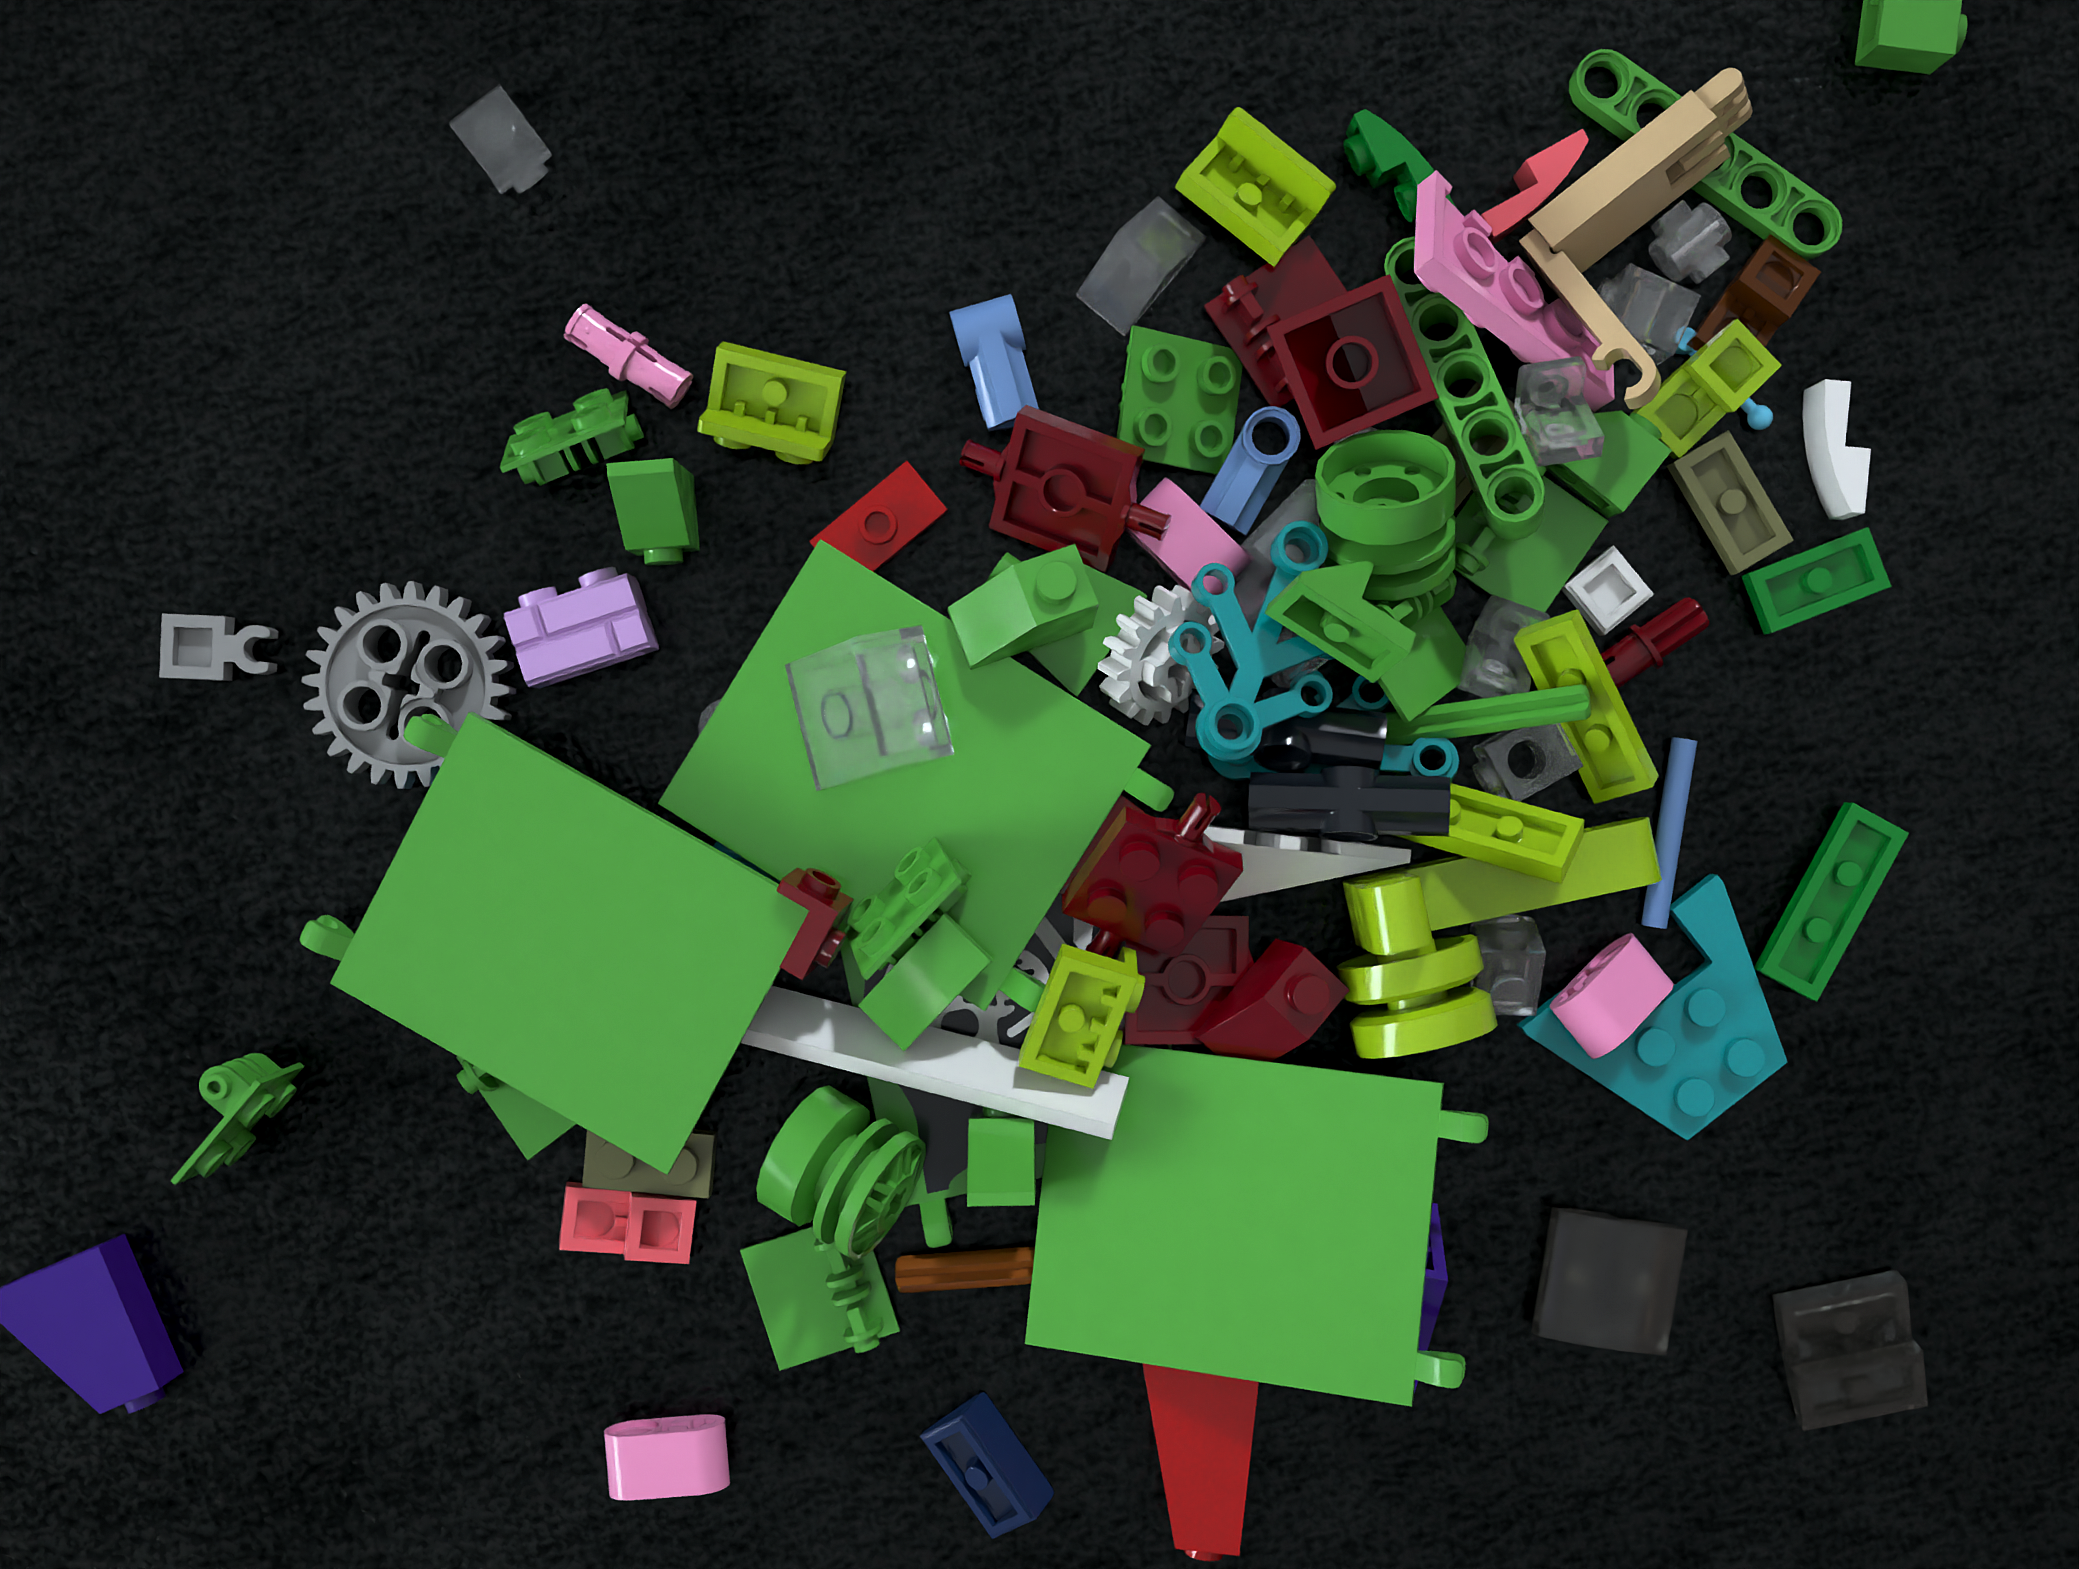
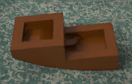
M1769 234L1715 302L1687 342V345L1698 351L1728 324L1738 319L1765 347L1776 330L1792 316L1821 271L1773 235Z

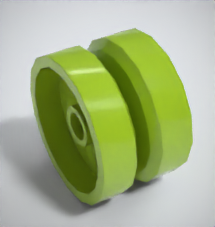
M1472 934L1433 938L1432 944L1409 951L1383 955L1368 953L1336 966L1339 980L1350 990L1345 995V1000L1357 1005L1378 1004L1363 1010L1350 1022L1356 1053L1360 1058L1398 1057L1452 1046L1491 1032L1498 1025L1490 993L1476 987H1457L1473 980L1484 969L1477 936Z

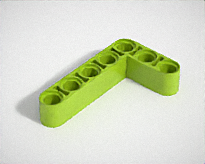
M1639 817L1584 828L1583 838L1562 884L1462 855L1366 874L1344 880L1342 883L1355 944L1372 954L1383 955L1428 946L1433 943L1431 931L1641 887L1662 880L1649 817Z

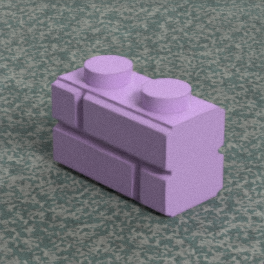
M608 567L579 577L581 585L579 589L557 595L555 587H547L518 597L521 608L504 613V619L513 646L516 648V656L528 687L540 689L659 650L658 640L651 619L648 616L647 607L636 577L627 573L618 576L616 567Z

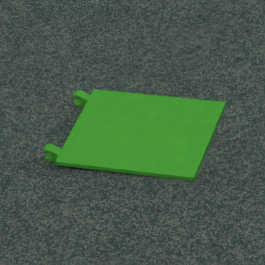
M820 539L658 804L779 881L796 868L804 871L807 868H815L829 874L841 884L840 892L854 899L843 919V922L847 924L850 914L860 901L870 894L878 895L895 878L894 870L910 850L918 846L924 848L933 837H936L950 861L953 858L957 859L972 874V877L965 884L968 891L946 913L993 958L959 995L983 1011H986L998 990H1000L1030 1012H1035L1046 984L1014 967L1123 790L1154 810L1161 812L1172 801L1174 791L1166 784L1138 768L1150 749L1151 744L1011 657L970 670L950 619ZM936 909L940 917L946 914L941 909ZM928 918L922 923L927 931L935 924ZM913 932L912 934L919 941L921 937Z
M468 712L459 732L433 714H423L421 717L413 716L404 730L403 736L405 740L422 750L445 759L356 933L354 934L338 919L330 915H322L317 920H310L305 925L300 936L301 944L316 953L341 961L330 984L668 1175L781 970L779 966L809 910L776 891L779 886L778 883L475 712Z
M1121 1044L1113 1067L1103 1066L1101 1069L1102 1071L1129 1077L1127 1093L1112 1140L1048 1123L1025 1344L1412 1407L1414 1400L1415 1380L1453 1389L1461 1385L1465 1376L1466 1366L1465 1358L1462 1355L1449 1352L1418 1350L1438 1141L1440 1137L1462 1142L1481 1143L1488 1135L1489 1120L1486 1115L1481 1113L1442 1110L1444 1083Z

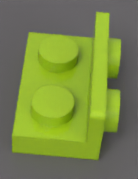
M1062 943L1020 1049L1019 1067L1094 1089L1102 1067L1112 1068L1118 1057L1123 1036L1122 1030L1118 1028L1124 1013H1135L1143 994L1145 976L1138 974L1136 950L1123 946L1118 959L1115 960Z

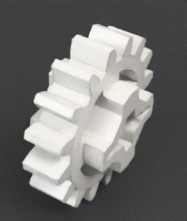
M1175 585L1172 591L1162 586L1155 587L1152 602L1140 595L1134 599L1135 613L1130 618L1119 614L1116 618L1118 626L1121 628L1117 636L1105 637L1103 644L1112 651L1110 657L1098 663V669L1108 675L1099 686L1100 690L1111 697L1109 704L1127 717L1136 719L1143 725H1148L1152 718L1157 719L1163 724L1167 723L1173 707L1185 713L1189 705L1188 696L1192 693V688L1196 689L1187 666L1177 663L1171 657L1168 650L1169 638L1181 624L1194 621L1204 625L1209 630L1212 637V647L1209 651L1211 657L1212 654L1224 648V642L1213 636L1219 631V627L1210 607L1199 604L1193 597L1192 592L1180 585ZM1191 634L1180 635V644L1186 652L1191 654L1199 653L1200 643L1195 636Z

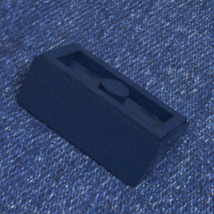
M984 1392L963 1403L920 1435L992 1539L1037 1519L1053 1497L1054 1491L1052 1486L991 1399Z

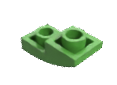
M946 913L899 960L858 1006L905 1051L993 958Z

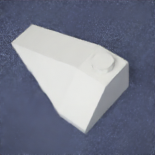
M1209 825L1204 831L1213 842L1242 853L1244 871L1220 902L1408 863L1411 856V849L1396 846L1334 841L1318 837L1250 831L1248 829Z

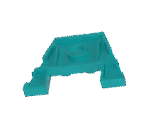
M1709 874L1674 901L1670 906L1669 912L1705 958V962L1674 985L1661 1003L1619 1046L1599 1058L1591 1059L1550 1009L1551 1002L1561 991L1517 1024L1522 1033L1687 1141L1787 1063L1724 882L1716 874Z

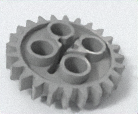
M413 581L407 582L402 599L395 585L383 583L380 588L379 603L369 593L360 591L356 593L360 612L355 613L348 608L337 606L334 611L342 627L339 630L325 627L318 628V633L329 645L326 652L319 650L307 651L306 656L320 664L321 668L318 674L302 677V683L318 687L320 696L304 703V709L323 711L325 718L312 729L315 735L334 734L337 737L327 751L329 756L340 757L349 752L353 753L348 763V772L362 773L372 765L371 783L379 785L386 784L394 771L398 789H411L417 773L424 787H430L445 758L422 750L405 740L403 735L409 720L413 716L421 717L424 712L431 708L436 710L441 719L458 732L468 712H475L491 722L492 720H511L512 715L497 706L498 698L516 694L515 688L499 684V675L513 669L514 662L495 660L493 653L499 650L506 643V640L501 636L483 637V632L492 620L488 615L478 614L468 620L466 619L472 601L459 596L447 607L448 589L438 586L432 588L425 600L422 584ZM394 629L400 637V651L392 661L385 662L379 655L378 641L383 633ZM427 631L430 634V640L421 651L420 636L423 632ZM454 648L461 656L462 669L458 677L451 682H446L439 675L437 668L438 660L446 650ZM403 676L411 677V680L420 684L417 695H408L407 690L400 688V681ZM373 689L380 697L381 711L375 720L367 723L360 716L358 709L359 700L366 691ZM398 721L399 736L396 740H392L389 733L391 727Z

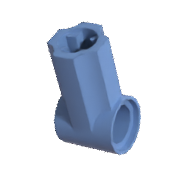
M1011 294L950 311L965 367L970 366L976 387L975 392L988 432L1014 427L1017 412L1025 405L1039 409L1022 352L1026 350V345Z
M1271 406L1255 411L1248 418L1199 505L1214 521L1243 536H1247L1290 457L1298 448L1301 437L1300 427L1295 417L1286 409ZM1262 422H1272L1282 428L1286 436L1284 450L1277 455H1266L1257 450L1252 442V432L1256 425Z

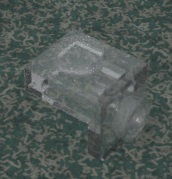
M500 84L449 122L450 127L489 175L501 194L512 186L517 193H521L537 183L549 171L543 163L552 156V153Z
M1580 356L1527 364L1519 368L1513 415L1537 467L1601 457L1605 436L1583 396L1587 367Z
M1491 596L1468 636L1458 689L1483 698L1529 692L1532 676L1513 639L1521 628L1550 619V616L1547 613L1502 597Z
M1509 914L1472 922L1471 934L1477 936L1484 969L1471 980L1470 987H1476L1490 993L1495 1015L1536 1016L1546 951L1535 920L1531 917Z

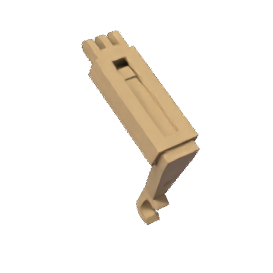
M1735 68L1722 70L1696 92L1690 90L1528 219L1533 230L1519 240L1537 273L1600 344L1591 359L1596 370H1610L1616 361L1629 359L1643 373L1641 380L1636 385L1626 388L1624 400L1629 409L1643 407L1655 398L1661 386L1660 373L1652 358L1581 273L1731 157L1728 147L1724 144V138L1745 123L1752 115V106L1742 74Z

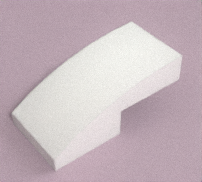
M1825 379L1804 390V442L1812 481L1828 518L1831 520H1845L1865 513L1871 449L1845 446L1851 382Z

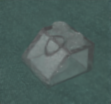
M922 625L859 635L785 665L816 791L907 769L954 754L949 735V723L943 711L933 672V659L927 648Z

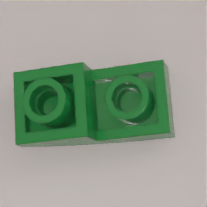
M1367 109L1354 114L1346 131L1348 139L1343 142L1344 150L1352 169L1358 176L1366 174L1372 189L1396 179L1398 186L1394 187V194L1399 209L1408 222L1416 220L1417 185L1435 171L1419 151L1383 119ZM1448 194L1446 198L1455 206L1450 195Z

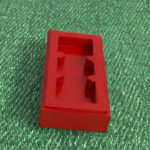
M906 461L809 542L815 548L821 539L875 573L946 515L948 509L910 463Z

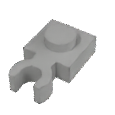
M162 614L159 677L232 681L233 663H236L240 669L248 673L261 675L277 672V664L258 662L254 658L252 650L254 644L259 639H278L279 631L270 627L251 625L234 635L235 618Z

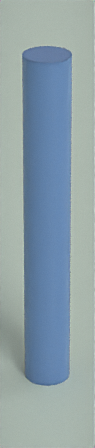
M1671 737L1654 841L1662 880L1647 885L1641 925L1667 929L1697 741Z

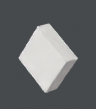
M1614 545L1608 547L1575 574L1561 589L1599 636L1606 635L1654 595Z

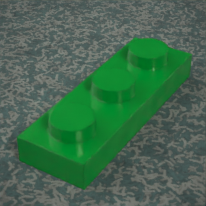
M1844 802L1754 966L1755 971L1803 997L1817 1002L1909 833L1855 803Z

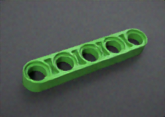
M1599 49L1589 53L1574 70L1569 81V94L1573 103L1580 111L1624 142L1641 130L1637 122V110L1641 105L1655 103L1666 110L1682 97L1622 54L1609 49ZM1594 67H1604L1610 70L1617 80L1615 95L1607 99L1591 95L1584 83L1586 71ZM1733 132L1724 138V144L1728 147L1731 157L1720 164L1717 170L1710 172L1691 187L1692 190L1763 240L1771 234L1806 261L1817 258L1828 251L1838 242L1842 233L1841 215L1831 201ZM1758 176L1770 184L1772 201L1768 207L1755 209L1743 200L1741 185L1744 178ZM1811 213L1822 221L1824 236L1820 244L1815 246L1806 245L1795 237L1793 222L1797 214Z

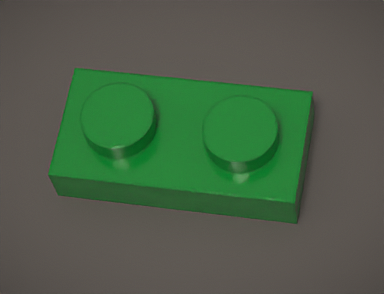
M1869 527L1854 531L1741 575L1764 635L1779 631L1892 587Z

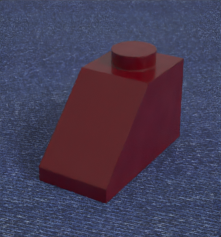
M1275 939L1194 1034V1037L1214 1055L1272 1062L1309 1040L1350 990L1307 948Z

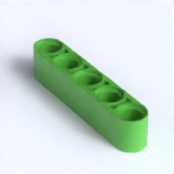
M1415 236L1402 239L1394 244L1386 255L1384 264L1385 274H1390L1438 394L1439 398L1434 399L1436 407L1489 527L1503 539L1520 540L1527 538L1535 533L1543 523L1545 489L1542 478L1474 325L1466 317L1463 310L1441 293L1431 292L1422 283L1410 285L1399 280L1405 272L1414 269ZM1438 323L1449 324L1456 329L1451 337L1442 341H1433L1423 335L1427 328ZM1465 378L1473 379L1481 385L1480 390L1476 394L1467 398L1455 397L1447 391L1452 383ZM1486 435L1499 436L1507 443L1504 450L1491 456L1480 455L1473 450L1472 445L1477 439ZM1510 492L1524 493L1533 501L1528 510L1515 515L1507 514L1497 506L1499 499Z

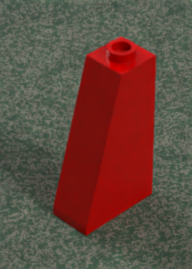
M1142 1363L1175 1549L1185 1550V1554L1189 1557L1202 1561H1218L1222 1559L1223 1554L1239 1556L1259 1382Z

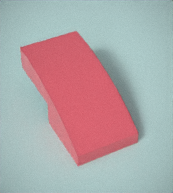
M1583 129L1525 160L1513 176L1521 193L1481 214V217L1492 227L1491 234L1487 237L1492 245L1502 240L1527 220L1568 175L1589 141Z
M566 1182L559 1250L624 1254L625 1260L689 1264L696 1199L675 1195L584 1188L582 1183Z

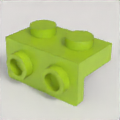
M1236 107L1228 115L1217 136L1182 173L1174 188L1275 267L1314 222L1335 191L1336 184L1315 165L1308 162L1273 134L1265 125L1258 122L1242 108Z
M722 341L716 348L708 406L706 411L699 417L697 431L714 436V441L724 447L748 449L751 446L776 451L775 455L779 459L793 464H810L813 461H822L834 443L846 371Z

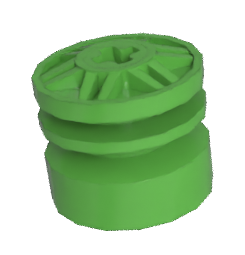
M1375 430L1352 435L1331 446L1318 460L1315 474L1317 512L1321 518L1319 528L1325 534L1328 542V554L1321 568L1367 560L1375 562L1362 596L1366 600L1397 601L1415 597L1441 585L1455 569L1456 517L1454 516L1456 461L1446 446L1430 436L1407 430Z
M830 1085L818 1088L800 1103L786 1120L773 1141L760 1170L756 1187L758 1202L797 1226H802L813 1220V1235L827 1244L835 1242L836 1250L856 1261L870 1253L882 1241L909 1201L922 1171L926 1157V1144L908 1131L899 1133V1128L886 1118L875 1121L870 1125V1111L864 1105Z

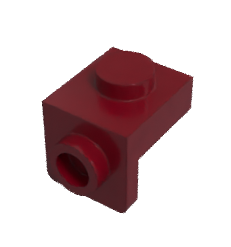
M796 868L782 878L776 889L781 895L809 910L779 966L801 980L819 964L828 968L840 951L847 936L838 928L854 899L840 892L841 884L823 871L815 868H807L805 871Z

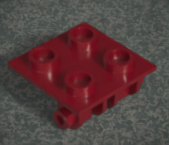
M1310 235L1292 246L1275 267L1267 263L1246 278L1244 275L1238 276L1222 288V294L1203 306L1270 407L1276 406L1281 408L1293 400L1294 396L1266 327L1347 292Z

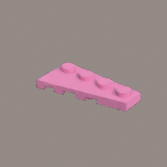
M1437 170L1418 184L1414 273L1421 283L1431 292L1441 293L1463 310L1472 324L1479 328H1486L1502 340L1520 361L1530 362L1546 374L1563 394L1574 396L1594 412L1614 400V365L1611 366L1610 370H1596L1591 359L1600 344L1562 300L1558 298L1551 304L1544 300L1541 286L1535 278L1536 273L1519 256L1509 263L1487 238L1491 234L1492 227L1475 210L1464 217L1446 198L1451 192L1452 186Z

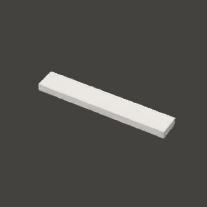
M772 986L741 1042L1112 1140L1129 1082V1077L1101 1070L1094 1089L1019 1067L1020 1049L928 1026L903 1051L861 1008Z

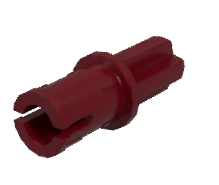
M1688 597L1683 598L1642 627L1636 624L1628 627L1629 635L1600 654L1616 688H1620L1651 666L1656 669L1664 665L1663 657L1705 630L1710 622L1701 605L1695 599Z

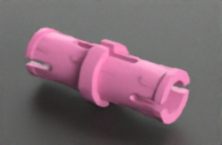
M583 304L576 310L565 328L564 338L581 349L586 350L607 365L610 375L619 381L628 379L652 394L653 397L670 409L679 404L692 383L693 374L670 362L649 347V340L637 331L630 334L621 327L619 328L588 304Z

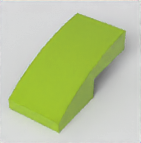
M1736 319L1661 384L1657 395L1651 402L1643 407L1634 409L1631 413L1639 414L1652 422L1662 433V437L1659 440L1672 450L1669 456L1672 459H1680L1726 413L1735 412L1782 365Z

